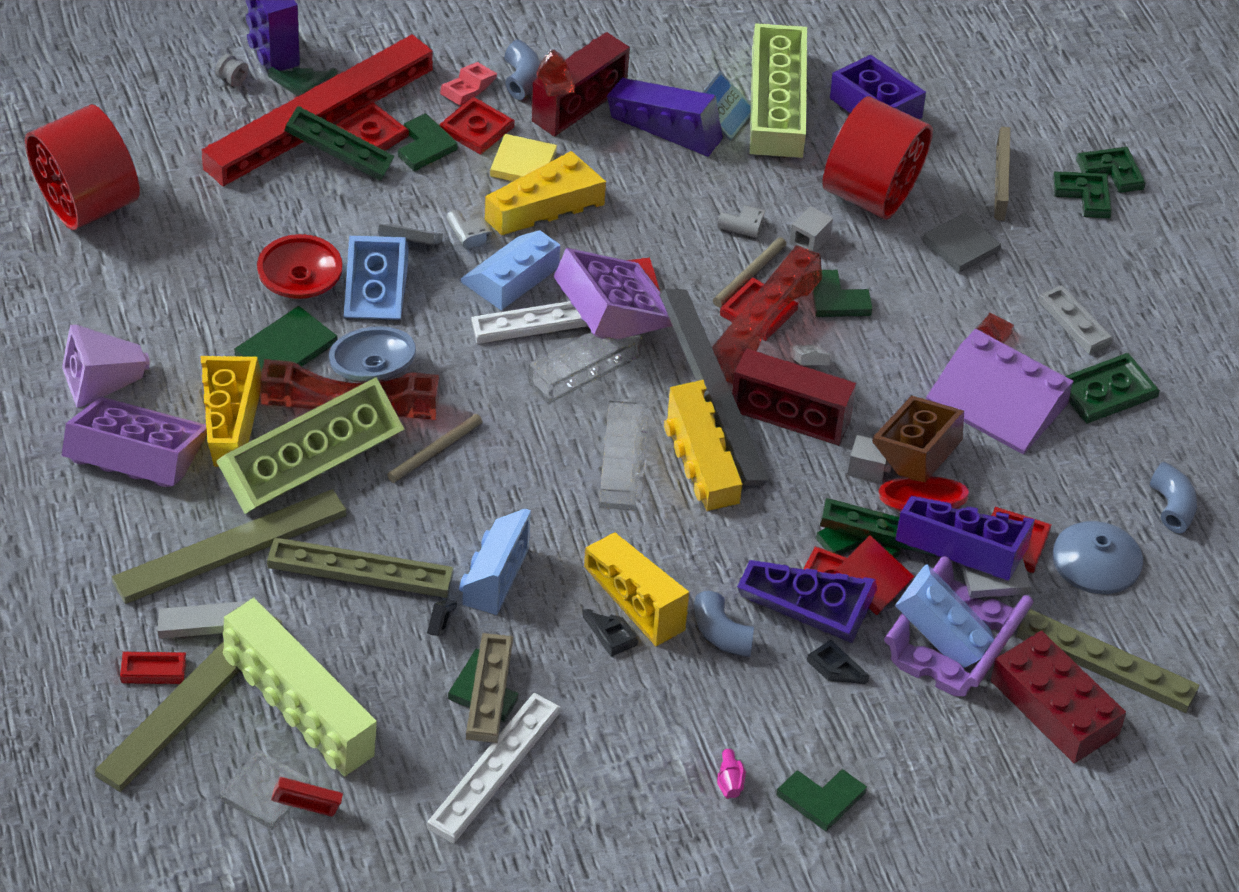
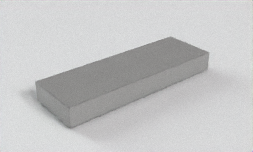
M1062 285L1040 294L1038 302L1089 355L1112 344L1113 337Z
M818 345L790 346V356L800 365H830V354Z
M247 601L160 609L157 629L159 639L223 633L224 616Z

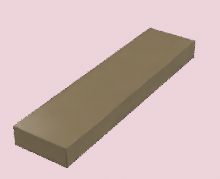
M1002 126L999 129L996 145L995 220L1005 221L1009 197L1011 127Z
M482 633L466 740L498 743L513 647V636Z

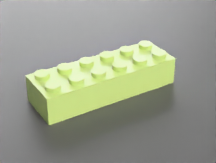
M755 23L752 45L749 154L803 158L806 138L807 27Z
M376 377L225 454L216 462L244 514L395 436L403 431L404 427Z
M254 597L224 616L223 655L227 662L232 666L236 665L243 672L246 681L251 686L255 685L263 693L269 705L276 706L283 713L286 722L291 727H296L303 734L305 741L310 747L317 748L324 755L325 761L332 769L337 768L345 777L374 757L377 721Z

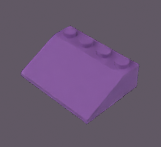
M566 248L554 278L560 285L561 290L570 299L571 304L577 309L581 318L587 323L593 335L601 339H606L607 337L622 339L672 326L659 295L660 291L638 263Z
M974 329L960 344L927 395L926 400L964 410V422L1024 455L1068 405L1073 380L987 334Z
M99 397L66 423L62 456L70 458L77 464L89 463L99 466L103 471H118L126 473L132 479L144 478L155 481V484L159 486L170 487L174 486L185 476L207 436V429L205 424Z

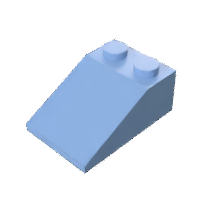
M349 236L344 318L401 320L409 252L406 237Z

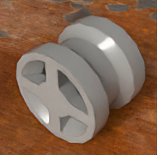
M228 53L223 55L217 62L215 75L220 79H227L228 84L236 87L245 80L249 69L247 63L241 60L237 61L235 56Z

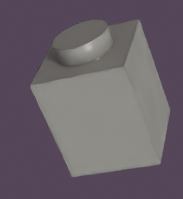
M810 206L792 224L789 244L813 256L831 238L833 218Z
M857 435L850 455L847 475L882 484L885 472L891 473L892 466L873 444L872 438Z

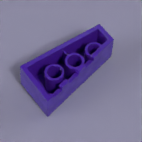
M622 78L607 95L612 118L709 157L723 139L715 95Z
M911 496L900 513L895 540L910 547L930 552L938 557H948L950 560L963 564L966 567L974 568L1009 581L1029 547L1035 519L1024 517L1023 522L1008 519L1009 514L997 512L995 517L979 514L978 508L967 506L958 510L951 508V504L947 502Z
M749 560L737 586L741 597L850 643H853L877 591L875 579L855 578L849 577L846 574H829L818 572L814 569L790 568L787 565Z

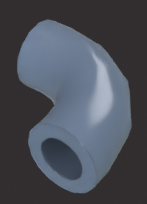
M517 39L508 46L505 52V61L516 70L506 79L505 83L511 96L517 100H522L533 91V81L538 76H541L542 66L538 55L525 42Z
M1162 462L1153 474L1150 487L1163 494L1168 501L1167 507L1161 513L1163 524L1172 532L1183 533L1188 529L1197 512L1196 490L1187 476L1172 465Z
M703 591L697 594L694 600L696 624L706 640L722 651L751 657L754 626H745L731 621L725 614V599L721 594L713 591Z

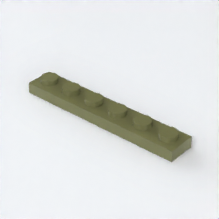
M274 537L267 559V568L444 598L448 597L454 574V567L276 537Z
M1029 610L1018 628L1017 638L1025 641L1042 630L1077 665L1184 713H1187L1198 692L1200 684L1034 610Z

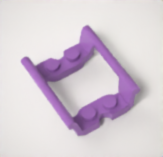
M943 556L933 570L991 630H1000L971 673L964 671L961 664L925 646L915 647L909 644V624L911 622L903 613L888 632L884 641L890 646L891 661L900 670L918 679L924 675L931 676L936 681V688L953 696L965 697L972 686L978 687L994 663L995 658L998 657L1032 606L1033 599L1029 596H1023L1017 605L1012 608L994 598L986 601L970 598L967 586L954 580L951 560Z

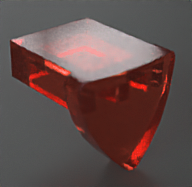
M551 50L543 58L537 70V76L542 80L548 97L574 93L575 84L570 75L566 60L559 52Z
M989 313L975 329L1004 344L1013 333L1014 324Z

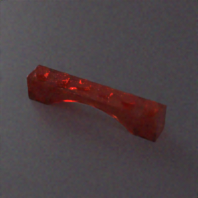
M796 245L713 345L712 349L727 382L733 384L734 372L746 348L757 351L764 335L778 314L793 300L802 296H808L821 281V254Z
M264 359L260 378L261 404L315 409L364 383L337 381L317 375L295 362ZM410 372L399 378L379 382L398 417L436 420L439 402V375Z

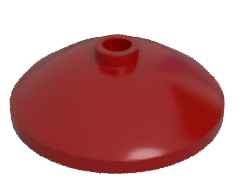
M306 234L288 235L272 241L261 251L257 261V272L263 285L273 293L292 299H307L321 295L335 286L342 274V258L339 251L330 242L320 237Z
M931 476L925 483L902 477L882 484L879 488V499L888 508L899 514L911 496L947 502L951 504V508L959 509L967 502L969 490L960 482L942 477Z

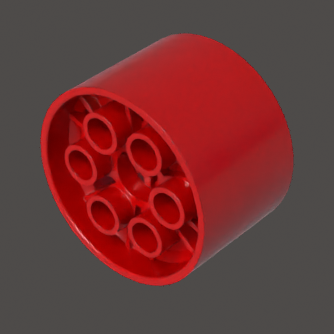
M871 96L863 98L846 119L832 146L824 169L823 189L885 220L890 219L906 200L921 173L932 142V125Z
M90 104L25 135V150L34 178L48 205L67 228L76 230L138 200L140 195L139 181L129 151L112 121L96 105Z

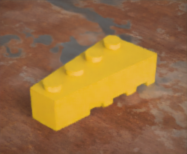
M570 151L485 196V220L499 234L505 235L532 227L539 220H547L548 222L556 220L558 215L571 211L573 214L583 212L584 207L593 204L595 207L605 205L606 181L574 152Z
M200 356L206 410L207 441L214 467H219L216 462L218 459L245 445L250 440L263 384L258 357Z
M704 380L670 387L668 416L664 420V428L667 436H671L674 441L676 456L682 458L684 462L686 477L692 479L694 483V492L697 500H702L706 511L740 504L742 482L731 452H725L726 444L722 428H716L713 404L711 401L705 402L704 392L707 388Z
M615 532L585 548V569L655 647L686 630L689 601L688 590Z

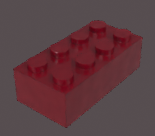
M605 32L579 51H575L561 63L556 64L545 74L538 76L533 81L532 122L555 137L608 100L607 95L622 78L628 79L630 47L613 35Z
M746 348L734 372L732 395L741 415L840 446L851 422L857 383Z
M1042 630L995 658L990 681L1074 764L1120 735L1126 711Z

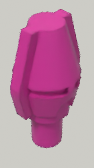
M725 749L722 752L723 762L718 773L717 785L727 799L736 798L744 789L746 769L741 761L735 759L734 750Z

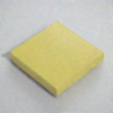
M505 134L491 166L490 176L515 181L553 161L557 152V145Z

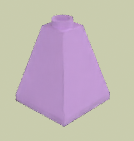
M70 325L62 368L77 408L143 378L144 370L149 369L148 353H143L140 345L79 325Z

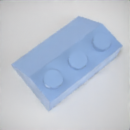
M540 230L518 236L461 278V283L502 311L557 270L560 258V244Z
M522 509L496 519L491 530L485 531L481 542L482 548L480 552L474 553L470 565L471 570L469 574L463 575L460 582L459 591L463 592V605L498 615L529 550L531 510Z
M928 564L921 569L895 605L943 655L957 661L963 668L979 661L994 640L990 627Z

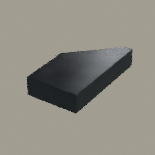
M445 599L434 603L427 634L439 636L446 633L450 624L451 610L456 609L457 601Z
M591 609L583 610V618L611 657L638 646L637 636L623 617L612 614L608 617L593 613Z
M831 639L808 654L807 662L828 681L866 684L869 681L870 675Z

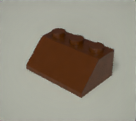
M911 395L873 436L872 442L898 475L925 483L963 440L964 410Z

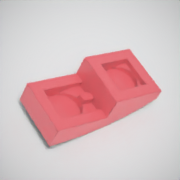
M479 62L473 63L460 69L459 78L442 84L440 94L456 104L462 105L484 91L496 79L497 73Z

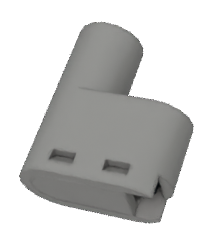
M744 205L740 216L721 212L717 228L758 238L764 223L766 210Z
M452 210L447 214L446 220L464 249H471L492 241L490 238L492 230L484 218L479 217L466 221L460 210Z

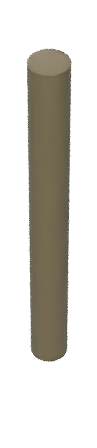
M781 237L776 239L713 299L714 305L722 307L786 246V241Z
M474 414L387 474L389 480L392 483L397 482L482 424V418L478 414Z

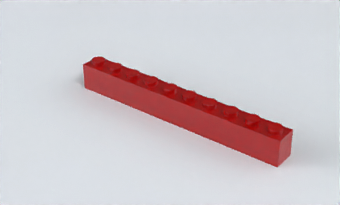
M413 34L399 40L388 48L357 63L346 71L337 74L326 82L315 86L304 94L295 97L293 100L201 149L203 170L221 186H226L305 142L284 131L297 106L335 125L372 102L375 103L432 71L433 50Z

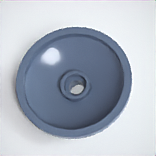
M367 327L352 331L339 338L329 351L331 368L337 374L348 380L366 383L376 377L379 382L391 379L405 371L412 364L416 356V346L412 337L399 329L391 327Z
M1085 521L1073 524L1059 534L1053 548V562L1059 574L1074 587L1089 593L1113 594L1123 591L1136 582L1143 566V555L1134 538L1121 528L1105 522Z

